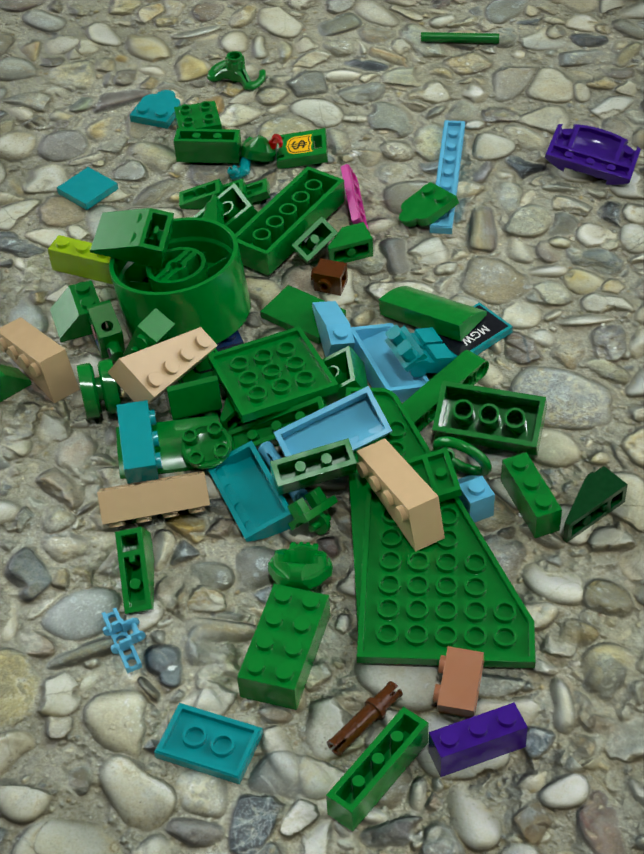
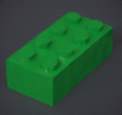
M442 380L432 431L435 438L442 436L454 437L472 445L520 453L527 452V454L538 456L547 410V400L543 396Z
M274 583L237 675L240 697L297 710L330 618L329 595Z

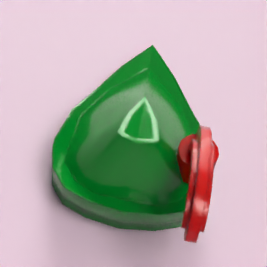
M273 134L268 142L267 138L260 135L254 138L249 136L242 143L241 155L254 161H273L276 155L277 143L278 147L282 148V137L279 134Z

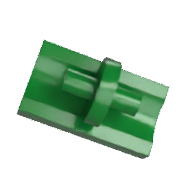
M319 486L304 495L311 509L303 497L287 506L294 520L288 523L291 530L308 521L310 532L324 535L330 530L331 516L323 512L336 504L338 500L335 495L327 498Z

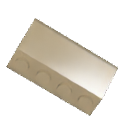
M204 471L108 487L97 491L102 524L109 523V528L124 526L125 520L136 519V523L151 521L152 515L162 514L163 518L175 517L179 515L178 511L189 509V513L205 511V506L210 505Z

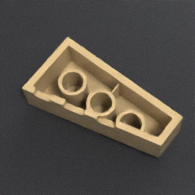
M21 317L0 327V350L3 353L6 352L54 404L80 390L66 350Z
M202 327L119 358L108 373L134 402L148 400L149 405L165 392L166 387L173 386L205 360L207 355L218 345Z
M383 439L358 450L356 468L359 475L367 480L415 552L444 539L438 495L386 439Z

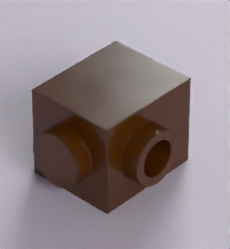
M320 258L317 266L313 267L311 271L314 291L341 296L348 282L347 263Z

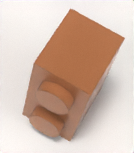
M448 646L446 656L441 655L438 673H442L443 676L441 685H435L433 702L437 703L439 713L467 718L475 716L484 666V652Z

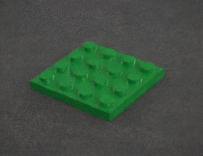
M300 326L207 355L210 367L214 374L217 375L218 381L243 423L291 408L318 396L325 397L339 392L337 381Z

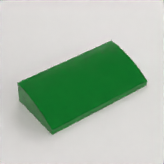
M409 286L394 288L378 299L380 315L418 328L433 327L437 334L460 342L487 315L485 310Z
M213 415L157 422V425H152L153 431L158 432L160 446L155 447V452H160L162 468L158 469V474L199 470V468L188 464L181 454L182 433L185 429L192 428L200 423L219 421V416ZM116 427L120 479H126L119 427Z

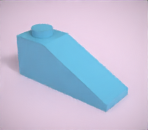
M312 302L325 357L349 345L354 349L355 341L350 323L337 302Z

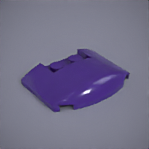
M563 124L557 125L545 158L552 165L563 172L565 168L594 176L595 178L607 180L606 185L630 183L641 151L638 146L636 151H634L627 145V139L596 127L574 124L573 129H562Z

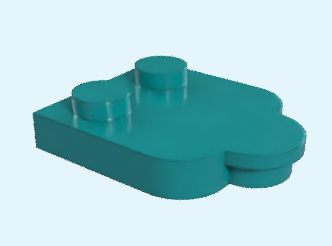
M162 90L157 94H148L141 99L131 112L130 121L168 129L175 119L174 107L181 106L180 100L176 98L175 93L171 90Z

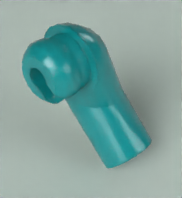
M242 157L239 168L236 165H232L233 168L229 167L227 173L230 175V178L232 180H239L250 173L251 160Z

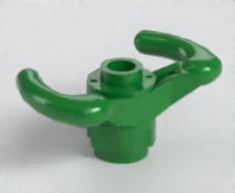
M232 51L227 54L225 60L211 67L208 71L207 79L211 82L230 79L233 82H240L245 90L253 91L264 83L266 71L261 69L258 78L255 81H251L246 72L244 56L239 51Z

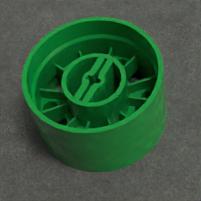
M197 217L174 219L173 232L162 269L110 258L109 272L130 338H132L136 327L155 308L175 324L168 339L202 327L216 344L234 334L244 324L250 313L251 299L238 240L234 232L220 222Z

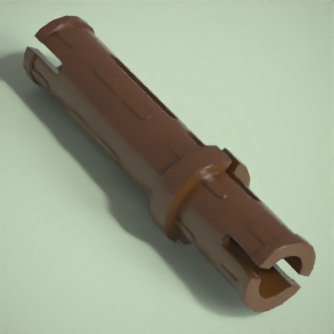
M389 681L374 698H368L365 701V706L327 741L329 748L335 747L332 750L335 755L341 756L377 719H382L386 715V710L403 695L401 689L394 691L398 687L397 684Z

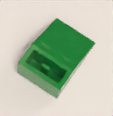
M153 208L103 212L90 253L162 269L173 232L174 213Z

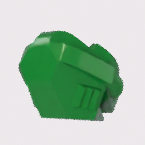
M291 542L289 549H279L274 552V556L268 562V572L279 585L313 591L332 576L333 565L327 553L318 550V543L310 545V542L303 544V542L299 544Z

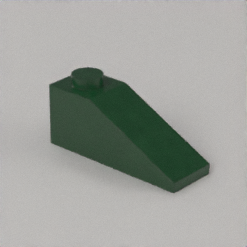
M605 466L596 472H590L585 477L566 518L563 540L566 543L623 504L626 499L628 484Z

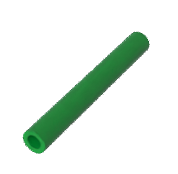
M421 32V42L499 44L500 34Z

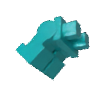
M395 325L385 333L388 337L385 339V342L407 372L409 371L413 377H421L426 373L437 374L455 358L445 343H442V339L433 327L415 329L414 333H410L405 325L401 328Z

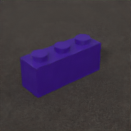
M514 702L429 732L428 752L440 777L526 747L528 726Z

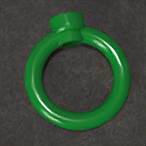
M448 436L438 437L434 440L431 452L446 447L453 448L467 454L480 465H470L455 458L454 451L447 448L455 470L467 475L486 476L491 472L492 465L490 460L475 446Z

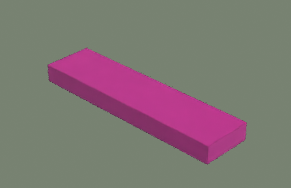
M345 164L341 166V172L352 223L364 222L368 229L358 178L351 167Z

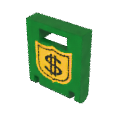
M326 128L280 135L283 145L282 148H279L277 143V167L279 169L328 162Z

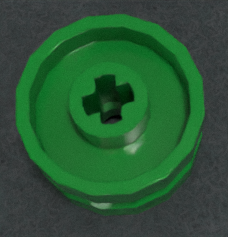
M112 359L98 362L99 377L96 378L93 366L90 363L77 365L87 419L100 417L102 413L101 400H104L106 411L109 414H116V405L121 404L120 396L122 394L120 386L108 373L113 366Z

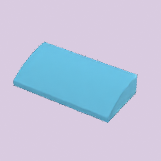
M393 323L351 327L355 341L353 350L364 362L367 380L372 388L388 389L395 393L402 403L429 381L426 374L421 377H413L409 371L407 372L385 342V339L388 338L385 333L394 326Z
M367 386L275 431L274 435L284 456L287 457L349 438L354 452L393 431L371 389Z

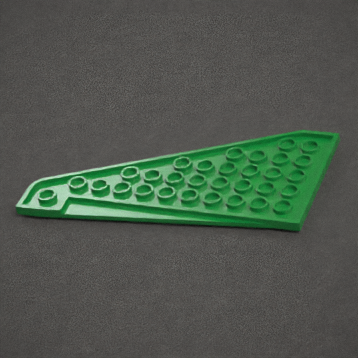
M346 387V396L365 387ZM370 388L393 432L364 447L386 439L405 460L431 452L398 396L385 388ZM356 450V451H354L353 453H354L356 462L358 463V456H357V451H358V450ZM357 468L356 473L349 474L358 621L357 663L439 665L441 655L446 656L447 648L450 646L484 652L483 667L535 668L534 620L460 498L455 497L439 502L445 538L415 552L367 480L359 475Z

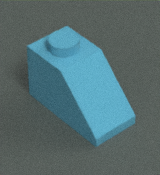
M469 475L458 479L462 491V496H459L474 523L494 516L495 494L484 477Z

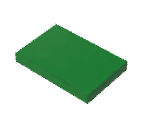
M287 285L260 311L261 318L287 330L300 326L309 340L319 344L321 339L312 302L326 301ZM340 308L346 317V310Z

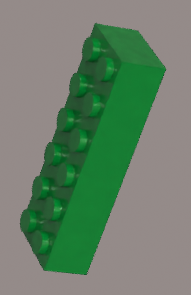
M307 166L235 233L243 265L268 276L274 272L294 252L290 246L320 217L326 220L345 202L344 179Z

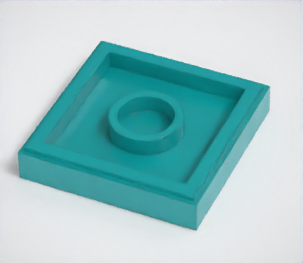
M87 167L58 186L57 192L59 195L88 210L118 190V183Z

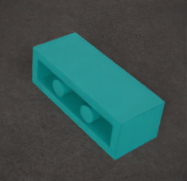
M148 400L116 405L127 484L159 479L158 469L162 468L160 452H155V447L160 446L158 432L152 429V425H157L155 410H149Z

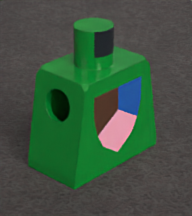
M106 300L86 306L91 335L103 359L110 358L116 362L119 358L123 357L125 345L123 332L111 301ZM106 322L108 328L102 329V324Z

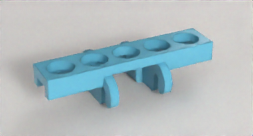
M113 608V612L107 614L103 612L102 617L106 626L103 627L102 631L104 635L111 636L114 642L110 648L112 653L119 654L127 674L142 668V663L133 645L146 637L145 632L139 631L137 627L140 623L139 619L131 618L123 621L117 608ZM116 617L117 621L110 623L109 618ZM132 629L133 633L128 635L127 631ZM131 649V654L124 655V651ZM135 659L136 664L129 666L128 661Z

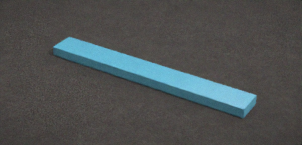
M445 120L436 185L457 196L465 121ZM455 207L430 224V233L452 234Z

